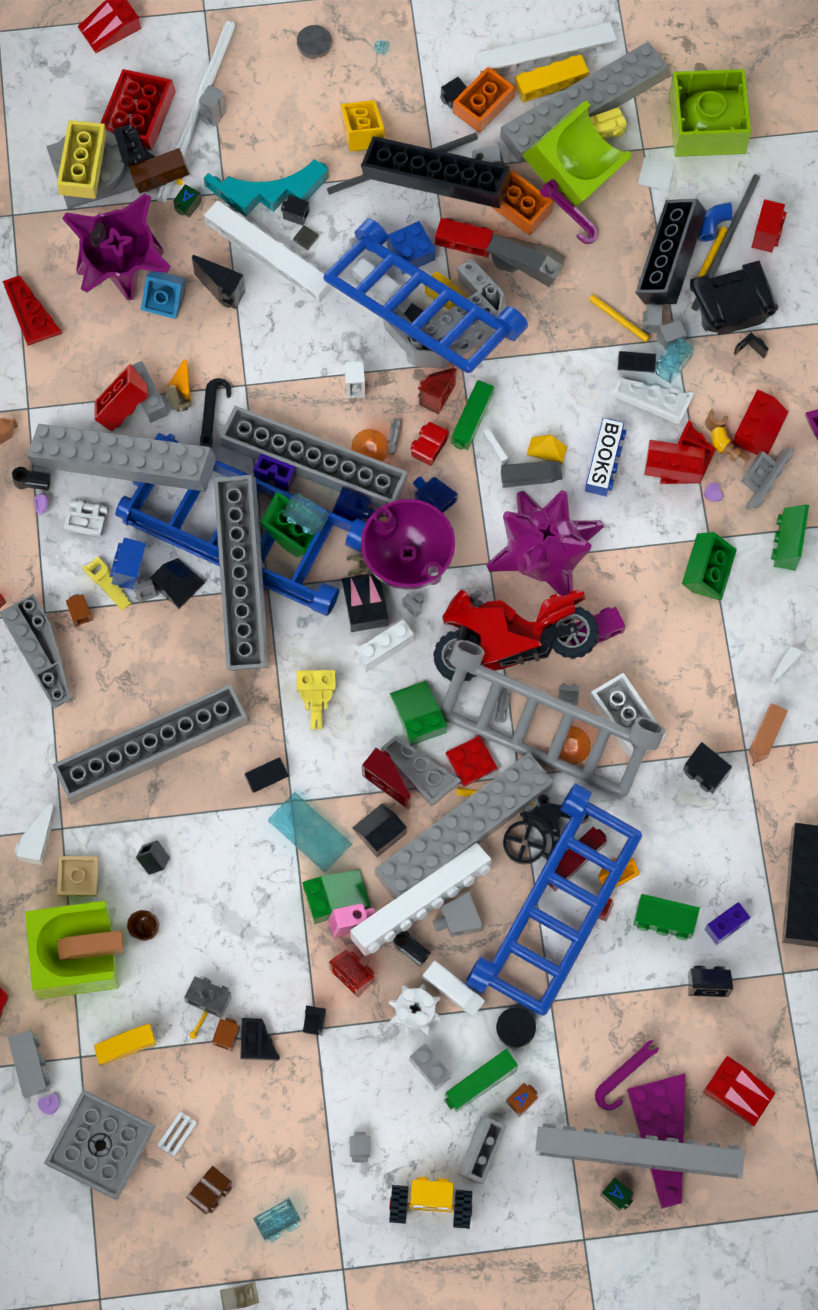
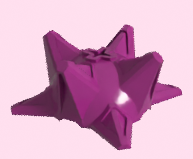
M144 193L123 210L116 209L107 213H99L94 217L65 213L62 218L63 221L80 239L76 272L78 275H84L81 285L82 291L88 293L109 278L129 301L134 299L140 270L168 273L171 266L161 257L164 250L146 223L151 196Z
M561 490L543 509L526 492H518V513L506 511L503 514L508 538L507 546L490 560L486 567L489 572L519 571L521 574L538 581L547 582L561 596L569 595V592L573 591L572 571L590 551L592 545L588 541L604 528L600 520L572 521L569 516L566 491Z

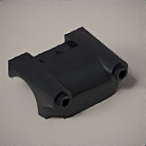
M760 260L742 265V270L709 278L708 275L690 279V290L697 298L701 311V325L705 331L722 335L760 325L766 322L767 318L774 315L778 309V304Z

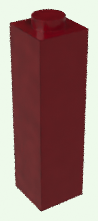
M593 826L578 841L599 852L606 845L607 839L602 830H597ZM568 849L555 873L569 880L589 860ZM548 883V885H549L555 892L559 889V888L553 886L552 884Z

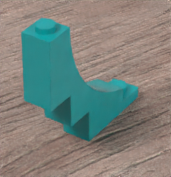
M314 159L295 174L274 181L250 182L228 176L222 182L217 176L213 177L207 173L204 177V185L246 217L259 202L274 212L289 195L308 201L329 178L328 167L323 162H318Z

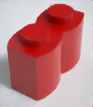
M429 421L426 426H422L419 432L420 437L412 442L410 450H412L411 457L432 466L449 438V431Z

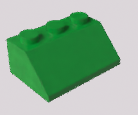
M809 505L787 507L783 509L782 514H778L776 525L780 527L779 532L776 531L774 536V542L777 545L776 549L773 548L771 560H774L773 567L796 571L802 555Z
M715 532L697 533L682 585L693 593L722 600L737 549Z
M641 894L633 926H637V929L641 931L654 930L657 934L668 936V934L675 935L680 940L691 939L700 907Z

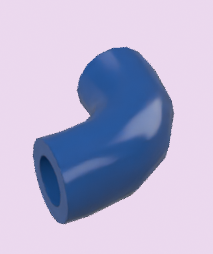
M731 202L714 205L706 211L698 236L700 241L709 242L716 238L717 225L721 222L732 220Z

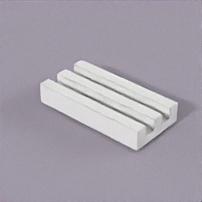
M490 429L483 431V440L499 466L507 465L508 457Z
M180 1111L157 1146L175 1158L197 1125V1122ZM183 1118L184 1121L182 1122V1124L180 1125V1127L178 1128L170 1142L165 1147V1142L172 1134L180 1120ZM189 1122L191 1125L175 1149L171 1151L170 1148Z

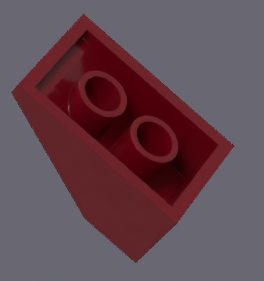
M375 748L362 764V776L409 810L411 808V796L393 760L390 758L391 755L384 749L379 750Z

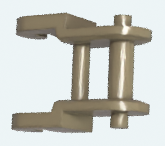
M359 555L347 556L348 561L353 559V561L358 562V570L348 571L349 576L352 574L358 576L360 573L371 572L364 557H359ZM361 562H365V568H361Z

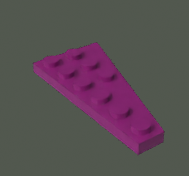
M685 1074L627 1089L640 1138L645 1139V1136L649 1135L658 1137L660 1141H666V1138L679 1139V1143H684ZM649 1168L661 1209L681 1204L683 1172Z

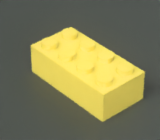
M68 121L57 181L59 195L96 199L107 137L105 124Z

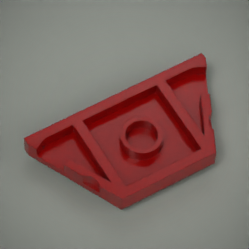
M688 421L677 444L705 448L702 481L716 449L711 443L706 441L701 432L698 433L693 427V423ZM665 478L660 480V484H697Z

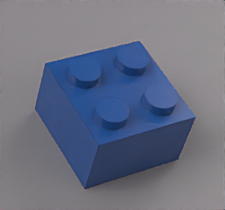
M420 221L387 235L388 249L419 268L435 261L436 250Z
M125 537L122 543H118L109 576L113 578L111 584L134 589L133 586L137 580L146 543Z

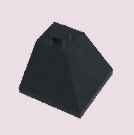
M178 558L163 564L150 577L154 588L178 609L205 584L203 579Z

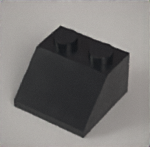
M701 742L685 763L683 770L689 779H695L700 783V787L704 791L714 794L727 779L732 766Z
M384 804L378 806L352 827L376 857H379L407 834L406 825Z
M693 966L688 972V996L729 997L733 991L731 970H725L723 966H715L713 969H705V966Z

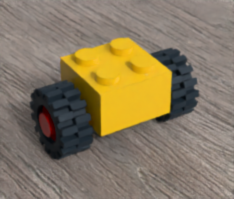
M416 1177V1180H412L410 1202L408 1201L409 1186L392 1185L389 1223L406 1224L408 1207L410 1210L446 1213H453L454 1211L453 1228L470 1229L473 1205L472 1191L456 1190L454 1207L452 1205L453 1183H449V1179L437 1178V1181H429L428 1177Z

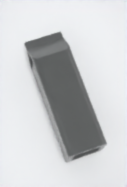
M551 460L501 465L500 469L502 488L546 484L562 480L560 462Z

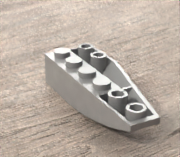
M34 594L0 611L3 622L53 708L55 709L70 701L71 697L52 626Z

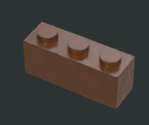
M180 148L129 167L139 194L190 175Z

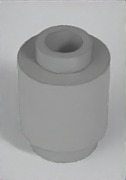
M354 1132V1136H350V1157H352V1162H368V1157H370V1136H366V1132Z

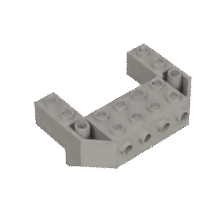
M472 258L457 268L459 282L471 294L467 299L497 317L506 308L504 292ZM456 305L425 325L421 330L440 342L468 312ZM398 307L393 311L404 320L412 323ZM383 319L385 330L406 352L407 361L417 367L444 368L450 364L449 361ZM477 319L449 348L462 356L490 338L496 330Z

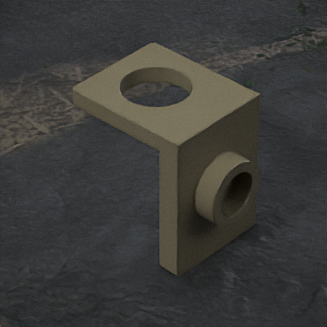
M255 1282L220 1290L223 1310L245 1308L259 1303ZM250 1289L253 1293V1299L250 1297Z

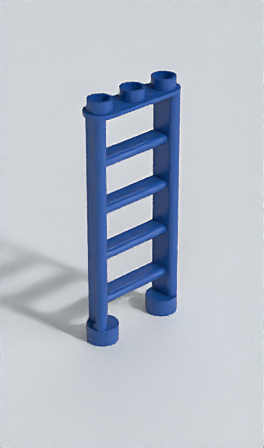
M158 433L154 439L179 443L175 440L173 434L166 436ZM216 460L213 471L226 477L249 475ZM256 478L257 491L272 498L278 491L312 516L323 520L292 579L290 580L262 567L263 587L305 605L324 616H328L337 601L340 589L323 582L316 592L302 584L333 525L348 531L345 546L362 552L361 537L366 522L359 518L351 521ZM133 481V485L138 486L132 498L125 495L121 498L117 505L115 516L123 519V523L139 529L220 567L217 529L210 542L180 530L201 491L188 489L171 521L167 524L140 511L155 484ZM267 531L260 542L262 564L275 541Z

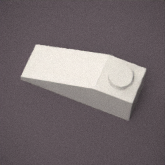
M54 804L47 806L23 834L20 843L17 842L15 854H17L16 856L19 861L42 865L56 812Z

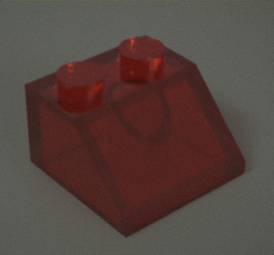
M450 368L428 374L425 380L422 379L418 386L419 405L439 414L456 386L457 369Z
M344 950L329 961V970L356 997H359L375 981L373 976L375 973L369 966L366 965L364 967L359 962L360 958L353 951L349 953L347 950Z

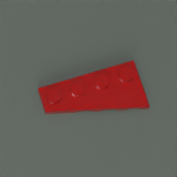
M20 275L3 281L27 346L62 334L61 329L55 324L52 317L46 312Z

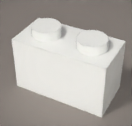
M352 360L345 362L347 398L365 397L363 361Z

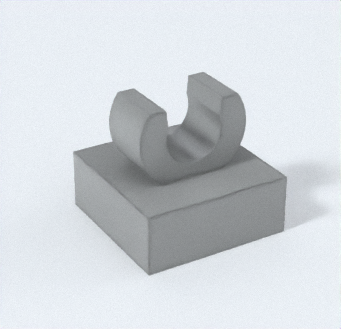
M144 577L137 579L138 584L133 587L139 603L157 597L151 580L145 581Z
M417 593L413 598L407 594L402 599V605L416 618L421 614L420 605L423 604L424 597L420 593Z
M562 683L559 686L558 699L578 706L579 686L575 684L569 686Z

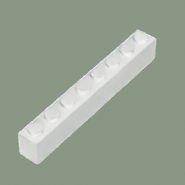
M611 22L600 23L596 26L582 27L579 30L565 31L557 35L551 34L544 38H533L522 43L516 42L509 46H499L487 51L481 50L475 53L474 64L478 76L487 67L502 76L550 65L555 61L566 60L570 56L581 54L582 57L615 50L617 39Z
M217 200L204 215L205 224L316 302L320 303L332 289V286L323 279L325 272H320L313 263H307L298 253L290 251L284 243L274 240L271 234L261 231L255 223L248 222L242 214L232 211L226 203L222 204Z
M477 843L351 929V940L365 956L375 953L385 942L392 941L398 933L408 930L417 920L424 919L428 912L441 907L448 898L455 897L461 889L471 886L480 876L487 875L492 868L491 858Z

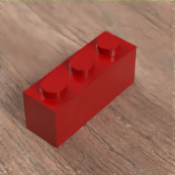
M440 218L435 235V245L487 258L489 252L486 249L493 238V230L487 227L473 226L467 222H457L451 218Z

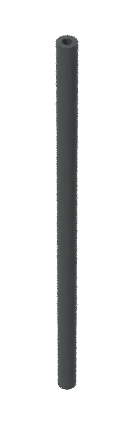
M472 133L432 149L445 152L477 140L478 137L476 133ZM360 175L328 187L327 192L330 195L370 179Z
M753 175L707 273L709 278L714 277L759 182L760 176ZM695 298L691 307L694 311L699 309L697 298Z

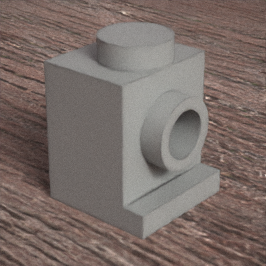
M657 304L647 305V312L643 311L642 331L644 333L658 334L659 327L662 326L663 306H658Z

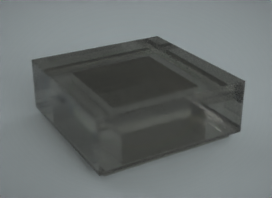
M98 222L89 236L91 245L96 248L106 235L104 224Z
M304 225L294 236L293 241L309 250L319 238V234Z

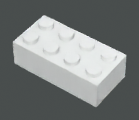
M624 673L593 690L590 694L589 699L602 718L632 730L637 718H648L657 722ZM664 733V735H663V737H662V740H661L660 744L664 743V741H665V738H666V734H665V733ZM615 736L628 757L631 758L636 745Z

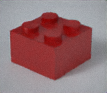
M764 199L751 248L772 253L774 246L778 247L787 214L784 211L785 204Z

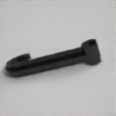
M221 378L209 381L205 390L199 446L208 443L211 449L213 447L212 436L217 388L224 386L227 398L231 397L229 382Z

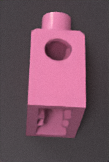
M357 904L333 910L328 919L333 938L350 934L351 929L376 913L375 909L365 910L363 904Z

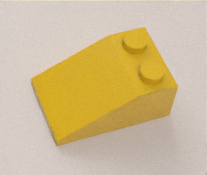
M375 100L340 104L349 151L368 149L373 136L385 139L384 126Z

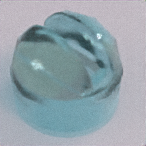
M378 40L374 45L375 51L386 55L389 42Z

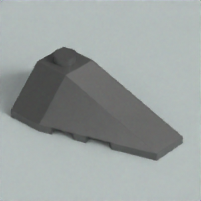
M496 234L486 251L548 287L556 279L565 259V256L550 247Z

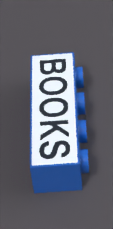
M602 418L585 492L607 497L608 490L612 491L614 480L611 479L612 473L616 474L618 463H615L616 457H620L622 446H619L620 440L624 441L627 431L623 429L624 422Z

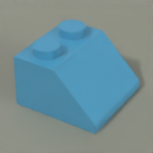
M150 271L145 279L141 310L176 319L184 298L187 278Z

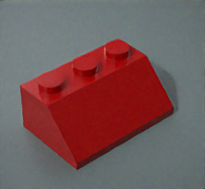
M131 364L94 401V420L111 432L116 427L119 428L123 424L124 419L134 413L136 406L140 402L143 403L148 397L147 384Z
M757 389L734 436L733 444L755 455L762 451L768 455L788 415L787 409L774 396Z
M649 440L644 475L700 484L705 459V448Z

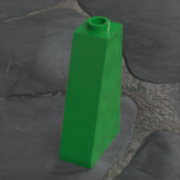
M506 1048L445 1092V1103L450 1110L454 1108L458 1112L516 1073L518 1064Z

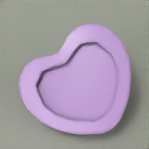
M714 482L706 487L704 497L711 502L722 500L723 494L719 490V484Z
M38 494L34 498L37 513L43 514L47 510L49 498L46 495Z
M51 1094L47 1098L42 1097L38 1100V1107L43 1113L53 1115L59 1107V1098L55 1094Z

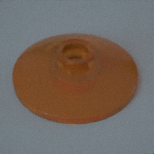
M365 429L354 437L352 450L383 462L388 454V442L381 432L374 429ZM373 444L374 450H370L368 445Z
M571 726L559 758L572 764H577L588 756L590 740L582 729ZM571 740L574 741L576 746H571L569 742Z

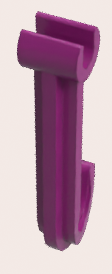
M551 179L544 184L540 194L543 197H551L589 235V238H586L579 233L576 237L584 244L595 242L597 239L596 227L558 191L557 182Z
M653 1040L646 1042L637 1053L598 1086L595 1092V1101L599 1107L609 1111L618 1108L623 1103L620 1099L608 1105L605 1102V1097L648 1058L658 1052L659 1047L653 1051L648 1049Z

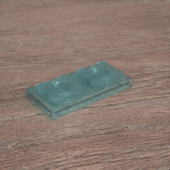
M295 792L268 819L270 824L324 873L352 845L348 839Z

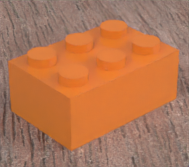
M487 67L453 101V114L478 133H481L514 99L515 86Z
M511 170V181L500 209L492 208L530 236L550 215L553 210L554 201L549 197H543L540 194V190Z

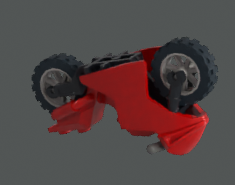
M461 589L452 598L442 616L445 625H452L459 630L455 632L450 631L447 635H443L435 645L433 656L437 670L449 681H452L456 667H450L446 662L449 661L450 656H445L448 649L452 653L453 648L451 646L459 640L469 641L480 646L485 652L481 665L494 671L517 664L523 665L527 661H540L539 659L548 658L553 649L564 658H582L585 654L590 653L597 644L599 637L596 619L588 610L586 611L582 607H575V605L585 600L584 591L574 590L570 591L569 595L561 596V594H555L550 596V599L542 602L536 622H529L519 616L513 608L502 600L484 603L478 599L481 596L479 590L474 591L468 596L467 592ZM575 619L580 620L583 623L577 626L575 624ZM586 626L587 634L578 632V630ZM579 636L586 637L580 644L577 638ZM572 639L575 640L576 646H569ZM467 672L464 681L468 682L472 680L471 678L477 676Z

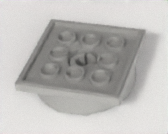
M106 130L107 137L96 199L63 195L68 209L136 189L130 169L123 164L115 135L112 132ZM66 135L60 142L46 146L57 179Z
M82 1090L44 1164L82 1185L118 1201L130 1176L137 1169L141 1161L142 1152L156 1126ZM99 1142H105L107 1149L97 1151L96 1146Z

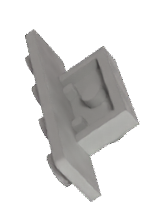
M793 448L782 449L775 461L764 451L759 452L741 480L744 485L754 492L745 506L747 510L761 506L764 501L763 497L773 487L772 483L781 475V469L784 464L788 463L791 459Z

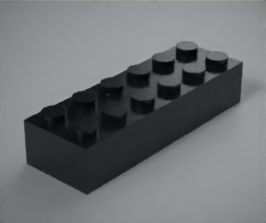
M698 199L665 201L635 292L645 305L677 304L706 214V209Z
M795 823L791 830L782 943L818 947V825Z

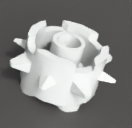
M424 984L419 989H408L405 985L401 986L402 994L397 1000H389V1004L395 1008V1016L390 1023L400 1024L405 1029L406 1037L412 1032L420 1031L426 1036L429 1035L428 1027L432 1022L442 1019L435 1012V1005L441 1000L440 997H432L425 991ZM418 1007V1010L421 1011H417L416 1014H413L411 1008Z

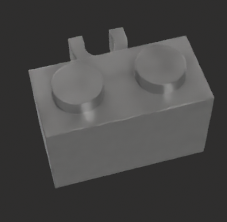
M194 976L184 997L185 1003L218 1018H222L232 998L229 988L220 984L218 986L211 984V980L203 976L200 978Z

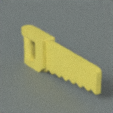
M96 557L87 566H82L86 574L104 590L121 610H124L132 603L128 601V597H125L126 594L122 592V588L111 584L113 578L109 577L110 571L108 566L99 557ZM100 565L101 570L93 575L91 571Z

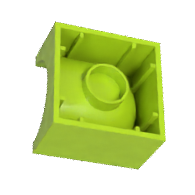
M745 69L673 72L669 101L674 156L746 154L751 135Z
M587 100L570 110L522 154L523 158L546 184L551 179L556 181L558 191L574 206L588 198L632 157L629 151H620L612 147L598 134L589 118L588 109L591 105Z
M106 901L25 911L32 991L39 1000L118 989L115 954L74 960H59L58 940L71 936L112 931L111 914Z

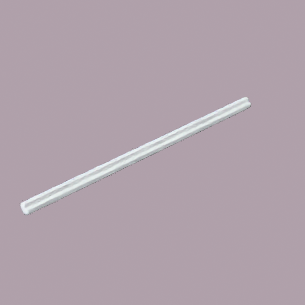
M227 21L224 25L175 149L180 148L183 156L201 114L199 99L204 94L208 85L212 86L235 29L234 22ZM174 181L160 186L156 195L158 202H166Z

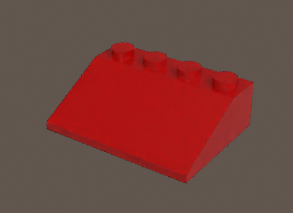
M122 69L100 123L105 124L106 130L113 134L114 129L126 125L136 127L142 147L145 150L153 151L176 93L172 79Z

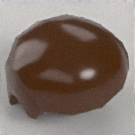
M139 910L132 913L129 917L127 929L132 937L148 941L157 935L160 923L152 912Z

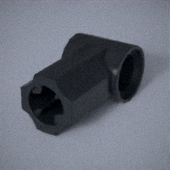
M17 467L13 470L12 479L16 488H33L48 491L51 477L49 473L29 471L25 467ZM19 476H25V479L18 480L17 478Z
M401 931L393 939L394 947L403 952L419 967L431 954L411 937L408 931ZM399 937H406L408 942L401 945L397 942V939Z

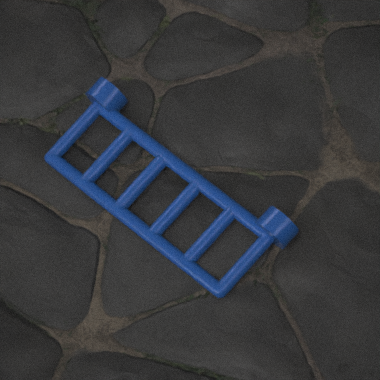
M370 218L366 219L355 230L354 234L358 241L323 276L326 283L466 373L473 372L504 338L515 341L528 328L527 320L515 308L507 306L495 317L384 247L383 244L388 239L387 233L379 223ZM365 249L383 258L384 260L356 288L338 277ZM394 265L410 275L411 278L384 305H381L367 296L366 293ZM421 283L440 294L412 323H409L393 312ZM448 301H451L468 313L439 342L421 329ZM479 319L495 329L496 332L467 360L449 347Z
M574 783L560 808V811L571 816L568 824L493 961L490 962L480 956L471 969L465 984L480 993H483L486 987L490 986L537 1014L546 1015L642 838L641 831L588 802L592 792ZM586 814L628 837L616 862L573 838ZM567 848L610 872L597 896L555 873ZM548 883L591 907L578 931L536 908ZM529 918L572 941L559 966L517 942ZM510 953L553 976L540 1001L498 978Z

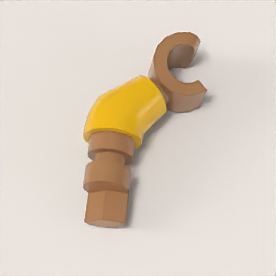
M711 409L705 420V425L712 432L713 447L720 454L730 455L731 460L743 467L750 457L743 453L740 448H735V445L728 437L727 431L724 428L728 421V416H724L722 421H717L713 418L715 411Z

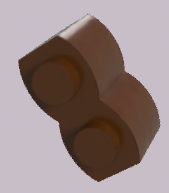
M212 1166L186 1198L205 1215L209 1212L212 1214L219 1206L218 1200L222 1196L226 1197L231 1192V1184L233 1182Z

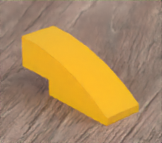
M149 1023L94 1045L98 1063L102 1065L136 1054L140 1050L156 1046L157 1044Z

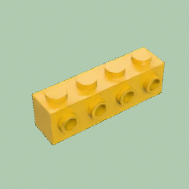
M581 54L570 56L566 60L555 61L551 65L538 67L527 73H520L518 76H515V88L522 103L574 85L589 76V70Z

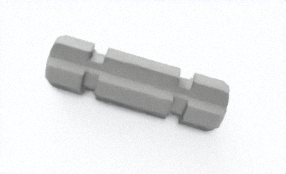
M394 418L391 421V428L385 448L387 454H395L400 433L399 429L401 428V420Z
M502 688L498 700L495 721L505 723L510 696V690Z

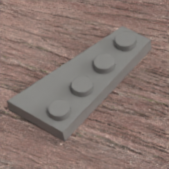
M397 736L381 747V749H384L391 755L390 758L395 766L431 807L461 783L459 778L448 773L446 769L432 762L427 756L420 754L415 748Z

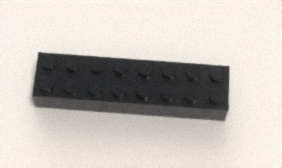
M375 136L372 137L361 164L363 176L367 179L499 209L511 181L509 166Z

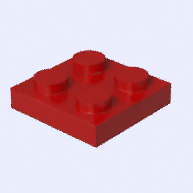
M480 735L445 752L457 777L461 780L463 788L498 770Z

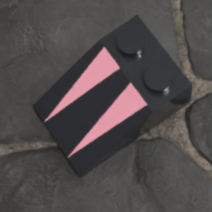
M373 573L341 578L351 632L389 626L381 581Z

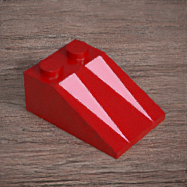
M105 0L78 25V29L93 51L98 53L141 29L139 16L127 0Z
M729 1056L725 1057L703 1091L705 1095L753 1127L775 1095L772 1089Z

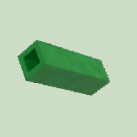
M477 380L451 436V444L461 450H469L494 395V386Z

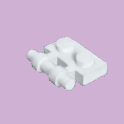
M71 500L70 507L76 508V511L68 510L64 530L101 537L105 517L99 516V514H107L108 507L102 506L101 503L90 504L85 503L84 500ZM84 510L92 511V515H91V514L82 513V512H83Z

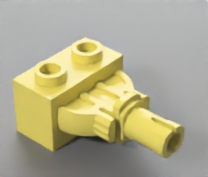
M297 671V692H300L301 699L305 703V710H309V703H311L310 729L316 730L317 720V729L321 730L323 729L322 703H324V710H328V702L331 700L333 692H336V671Z

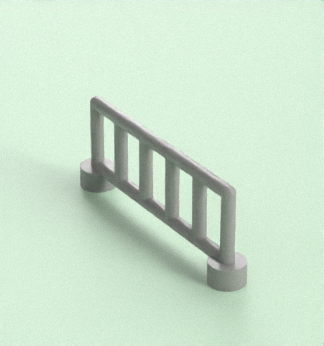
M465 640L455 642L449 661L456 667L440 710L444 721L480 735L522 755L530 752L536 761L616 796L624 798L628 795L646 750L658 749L665 733L663 726L648 718H637L632 730L482 666L481 662L485 652L480 646ZM467 672L492 682L477 722L453 712ZM502 688L528 698L513 737L488 727ZM538 703L563 713L548 753L523 742ZM574 718L600 729L584 768L559 758ZM610 734L636 745L620 784L595 774Z

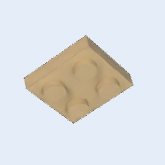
M58 856L57 896L97 897L98 856Z

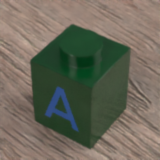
M185 184L173 200L175 211L180 215H186L190 218L201 203L200 192Z
M614 1178L600 1196L617 1211H620L622 1208L626 1210L633 1202L631 1197L634 1193Z

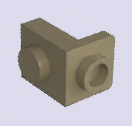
M175 384L169 385V391H165L167 402H171L173 410L177 409V412L188 410V407L191 406L190 400L179 402Z

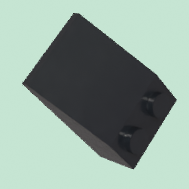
M193 254L194 275L224 307L236 309L245 293L243 274Z

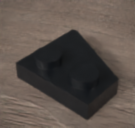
M241 1019L240 1059L280 1060V1056L275 1050L263 1019Z

